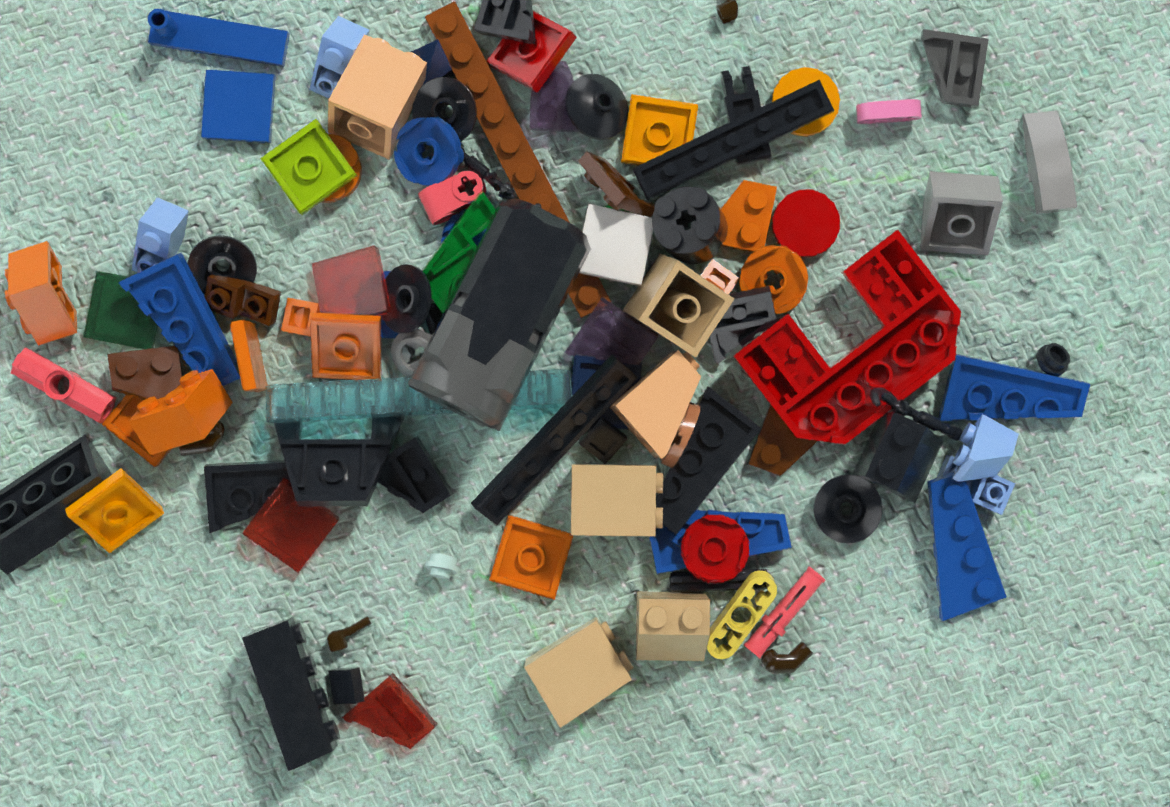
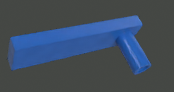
M154 9L148 15V23L151 26L148 43L151 45L280 67L285 66L290 37L288 31L164 11L162 9Z

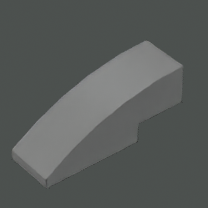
M1058 111L1023 114L1029 182H1033L1036 214L1070 211L1077 208L1071 161Z

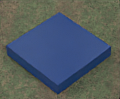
M206 69L201 137L210 140L271 144L276 76L267 73Z

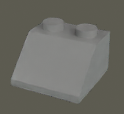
M930 171L923 201L920 249L924 251L989 255L1003 203L998 176Z

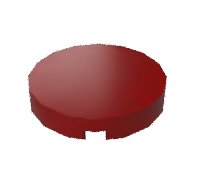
M813 189L797 190L786 195L776 206L772 217V232L777 244L788 247L800 257H814L825 252L835 242L840 230V215L835 203L825 194Z
M706 515L696 520L686 529L681 541V557L686 569L695 578L707 583H724L735 578L744 569L749 557V540L744 530L734 519L724 515Z

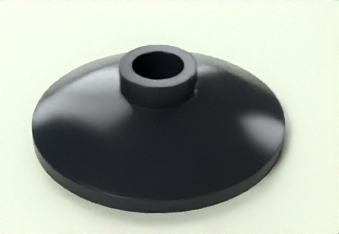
M586 74L577 78L567 90L565 97L566 112L571 123L580 133L592 139L607 140L623 130L628 119V104L622 90L612 80L599 74ZM599 99L604 103L605 107L599 103Z
M439 77L429 80L418 90L413 102L412 114L413 119L427 117L443 119L453 127L460 142H462L470 135L475 126L477 107L472 93L462 82L449 77ZM448 105L453 108L452 117L446 115L445 110Z
M225 235L211 236L200 241L192 249L187 263L203 294L206 292L207 278L210 275L230 277L254 283L257 274L256 259L250 248L242 241ZM224 259L230 264L228 266H220L217 261Z
M407 264L400 265L394 268L383 282L380 292V311L384 322L394 332L403 334L414 332L424 323L428 316L432 299L431 287L427 276L420 268Z
M840 475L834 477L820 488L815 497L813 508L816 523L826 536L837 542L856 543L862 541L876 530L881 521L882 501L880 495L870 482L859 476ZM844 502H849L852 505V511L848 515H843L840 511V506Z

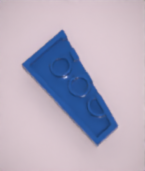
M696 510L676 536L664 526L663 529L656 528L655 536H649L657 575L686 569L681 557V541L686 529L696 520L706 515H724L734 519L748 537L749 557L792 548L785 514Z

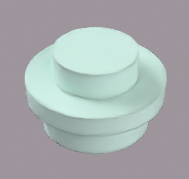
M432 553L430 554L429 561L425 562V568L431 570L430 576L436 578L450 579L451 574H458L459 567L456 566L457 558Z

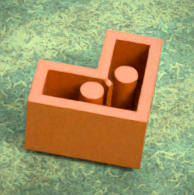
M48 241L9 253L8 268L5 269L8 289L4 293L10 309H16L19 313L24 332L27 335L31 334L38 346L77 333V311L62 287V265Z
M213 369L201 373L197 370L191 371L182 376L179 380L180 385L165 397L156 399L155 396L149 397L138 404V411L128 422L149 455L205 439L233 402Z

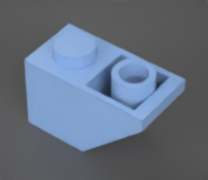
M340 16L335 19L322 36L309 90L330 98L364 34L368 36L369 29Z
M158 197L138 223L132 271L139 273L177 255L185 236L188 210Z
M982 414L974 425L969 423L961 434L960 441L963 442V445L958 449L953 459L956 469L952 479L961 482L995 477L1013 456L1019 434Z

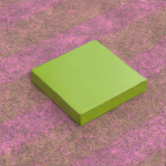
M317 119L260 158L301 215H304L357 177L355 171Z

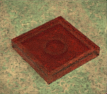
M375 245L311 263L321 313L380 316L391 312L379 248Z
M283 478L243 530L242 534L299 573L339 521V516L325 506H298L291 483Z

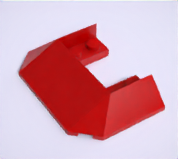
M899 230L893 232L841 272L882 326L835 363L828 366L789 314L785 315L733 355L796 438L847 444L892 409L890 405L883 401H880L881 405L878 407L872 403L870 391L873 388H885L897 400H904L955 360L958 326L960 325L961 311Z

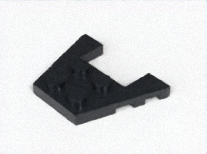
M271 407L270 413L297 505L368 506L405 418L404 407H373L371 439H301L302 408Z

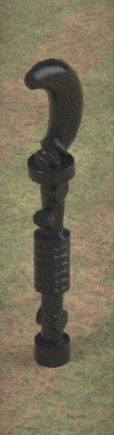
M462 148L465 167L478 174L482 180L485 179L494 187L495 191H499V197L502 199H516L512 184L509 182L503 184L497 180L495 172L490 173V169L482 164L473 155L469 156ZM536 203V204H535L536 206H538V207L541 208V204H539V203Z
M875 387L870 391V399L875 406H880V401H883L891 406L893 412L902 416H910L913 418V421L933 431L939 430L942 434H947L950 439L960 440L963 432L961 428L954 425L950 426L948 423L944 424L940 418L925 411L919 412L913 409L907 401L897 400L885 388Z

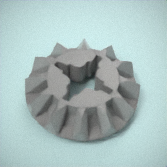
M423 328L407 334L400 333L392 343V360L396 368L408 378H411L420 358L414 362L411 360L414 357L415 349L422 346L426 349L432 335L424 332Z

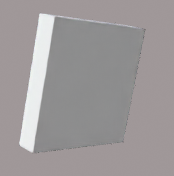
M588 204L582 232L587 236L591 250L579 273L641 286L653 233L652 218Z

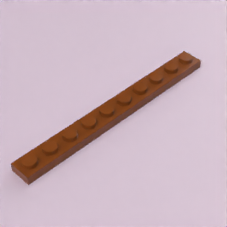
M453 1L426 15L425 19L436 40H439L456 79L462 82L472 93L477 107V119L510 183L513 185L518 198L534 205L539 203L545 211L569 222L456 2ZM578 274L569 292V296L582 319L611 304V301L598 277Z

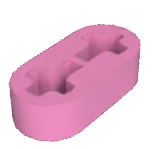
M918 99L876 101L856 105L858 124L906 122L922 118L921 100Z

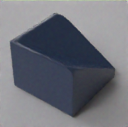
M438 39L411 51L427 62L426 78L423 85L434 78L454 75Z

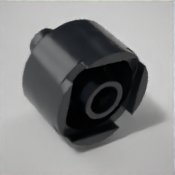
M696 187L677 188L659 198L655 203L652 218L653 231L659 243L672 257L686 264H699L710 260L718 253L717 250L727 237V221L714 198L704 189ZM690 222H692L691 229L686 230L685 228L688 227V224Z

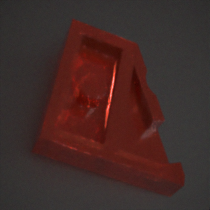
M394 673L389 675L366 695L364 702L357 703L342 717L346 722L351 724L353 721L370 728L372 733L381 737H390L395 743L409 749L438 724Z

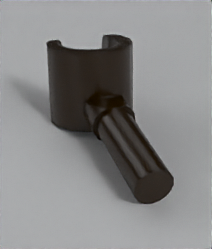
M724 0V3L716 6L718 16L723 24L737 18L738 5L735 0Z
M368 616L349 627L330 632L327 637L330 651L335 652L347 648L346 636H350L372 624Z

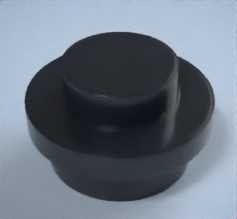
M1051 343L1043 345L1036 353L1038 365L1045 373L1060 376L1066 372L1070 363V356L1067 350L1060 344Z

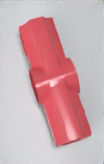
M25 347L12 363L11 374L42 390L50 398L67 404L99 423L104 422L115 406V396L82 379L77 373L66 370L29 348ZM67 377L70 385L66 393L61 394L58 389V383L61 378Z

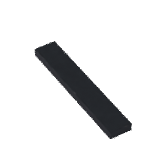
M819 79L632 168L648 201L833 113L834 109Z
M612 354L471 502L474 509L498 525L638 377Z

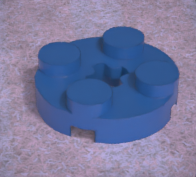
M439 117L415 118L407 122L398 132L396 140L399 141L397 151H394V159L399 171L408 181L425 186L438 184L452 177L456 173L458 166L463 162L464 152L456 131L450 124ZM424 143L428 146H433L434 156L432 159L430 157L423 158L422 153L425 151Z

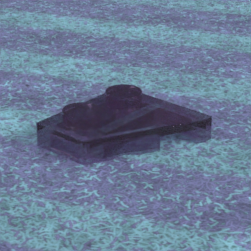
M566 61L558 63L538 93L531 90L530 130L579 132L571 123L565 107L567 90L574 82Z
M601 297L567 347L565 353L571 356H576V354L595 356L599 360H607L613 354L622 363L639 365L657 340L659 334Z

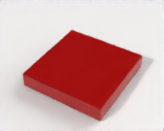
M533 11L535 44L502 39L486 62L497 71L538 93L577 37L569 29Z

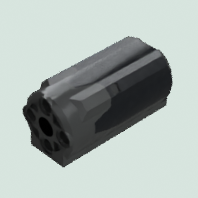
M513 198L501 202L407 385L421 393V396L482 427L487 426L500 431L591 250L587 236L573 224L527 201Z

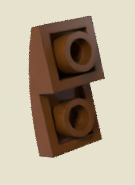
M217 275L208 276L205 299L211 311L232 319L242 315L267 326H271L276 322L281 291L245 280Z

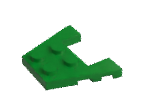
M483 191L478 193L422 269L429 280L432 299L442 313H444L478 247L472 238L488 227L496 211Z

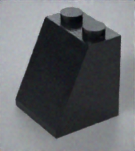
M887 412L877 420L853 475L859 476L876 486L915 503L942 446L943 440L926 426L898 413Z

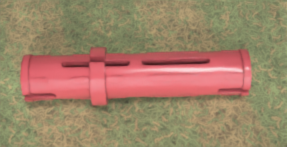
M808 566L805 573L786 593L768 616L765 614L761 618L763 623L743 645L760 659L779 635L782 637L786 633L785 627L815 593L818 587L825 582V579ZM803 588H805V590L800 594V596L795 600V602L790 606V608L786 610L788 606L793 602V600L798 596V594L803 590ZM781 615H783V616L780 618V620L775 624V622L778 620V618H779ZM772 627V629L770 630V632L763 638V636H764V635L768 632V630Z

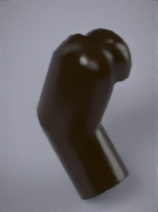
M218 421L205 439L179 446L181 455L188 456L214 451L224 436L225 428L222 422Z
M801 641L789 654H778L774 649L767 650L763 653L761 662L766 666V670L772 674H791L814 653Z

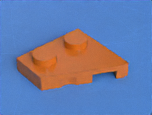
M743 180L721 208L728 226L725 242L723 241L721 246L752 253L765 246L777 190L776 186Z

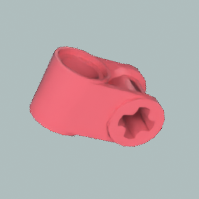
M463 171L438 184L435 183L426 187L418 193V196L432 225H438L448 221L456 213L459 214L461 210L467 209L478 193L483 191L486 195L487 189L478 174L473 171ZM467 181L476 185L473 188L474 194L471 196L466 192H462L466 189L465 183Z

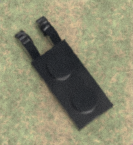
M750 66L741 67V79L744 84L745 93L734 95L733 80L729 70L721 71V81L725 95L723 100L728 123L761 108L758 90H755ZM769 143L737 158V165L771 159Z

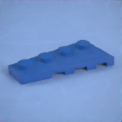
M182 252L118 282L126 292L129 291L138 301V307L144 314L150 316L161 328V334L169 343L172 342L183 354L182 358L193 371L197 370L201 373L213 369L223 386L240 379L237 360Z
M956 354L955 360L951 364L938 418L941 421L958 419L978 420L982 414L991 419L1082 417L1090 383Z
M955 471L927 481L931 525H933L934 533L933 551L937 567L936 584L940 600L939 618L942 621L1007 597L967 482H958L952 479Z

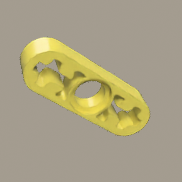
M759 570L747 576L710 627L707 650L711 656L717 659L731 657L777 595V587L771 574ZM764 582H766L768 591L766 593L764 591L758 592V594L754 598L756 605H758L757 607H755L754 604L751 602V599L755 595V589L753 585L755 583L757 585H762ZM739 607L747 608L751 612L749 619L742 623L735 622L731 618L732 612ZM727 623L731 628L727 635L728 645L721 644L719 647H716L715 638H724L728 632L727 626L724 625Z

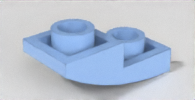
M946 455L937 477L955 471L956 464L953 463V456ZM998 475L966 481L974 504L1000 515L1003 514L1015 483Z

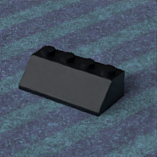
M83 435L0 490V569L7 575L25 565L29 560L47 548L54 546L58 541L76 529H79L80 527L67 516L65 509L112 475L86 435Z
M291 617L254 630L242 637L288 771L332 752L338 745L336 740L340 739V734L335 721H329L325 708L329 707L328 699L324 689L317 687L314 675H317V668L311 655L307 656L302 643L306 642V636L300 623L295 624L294 618Z

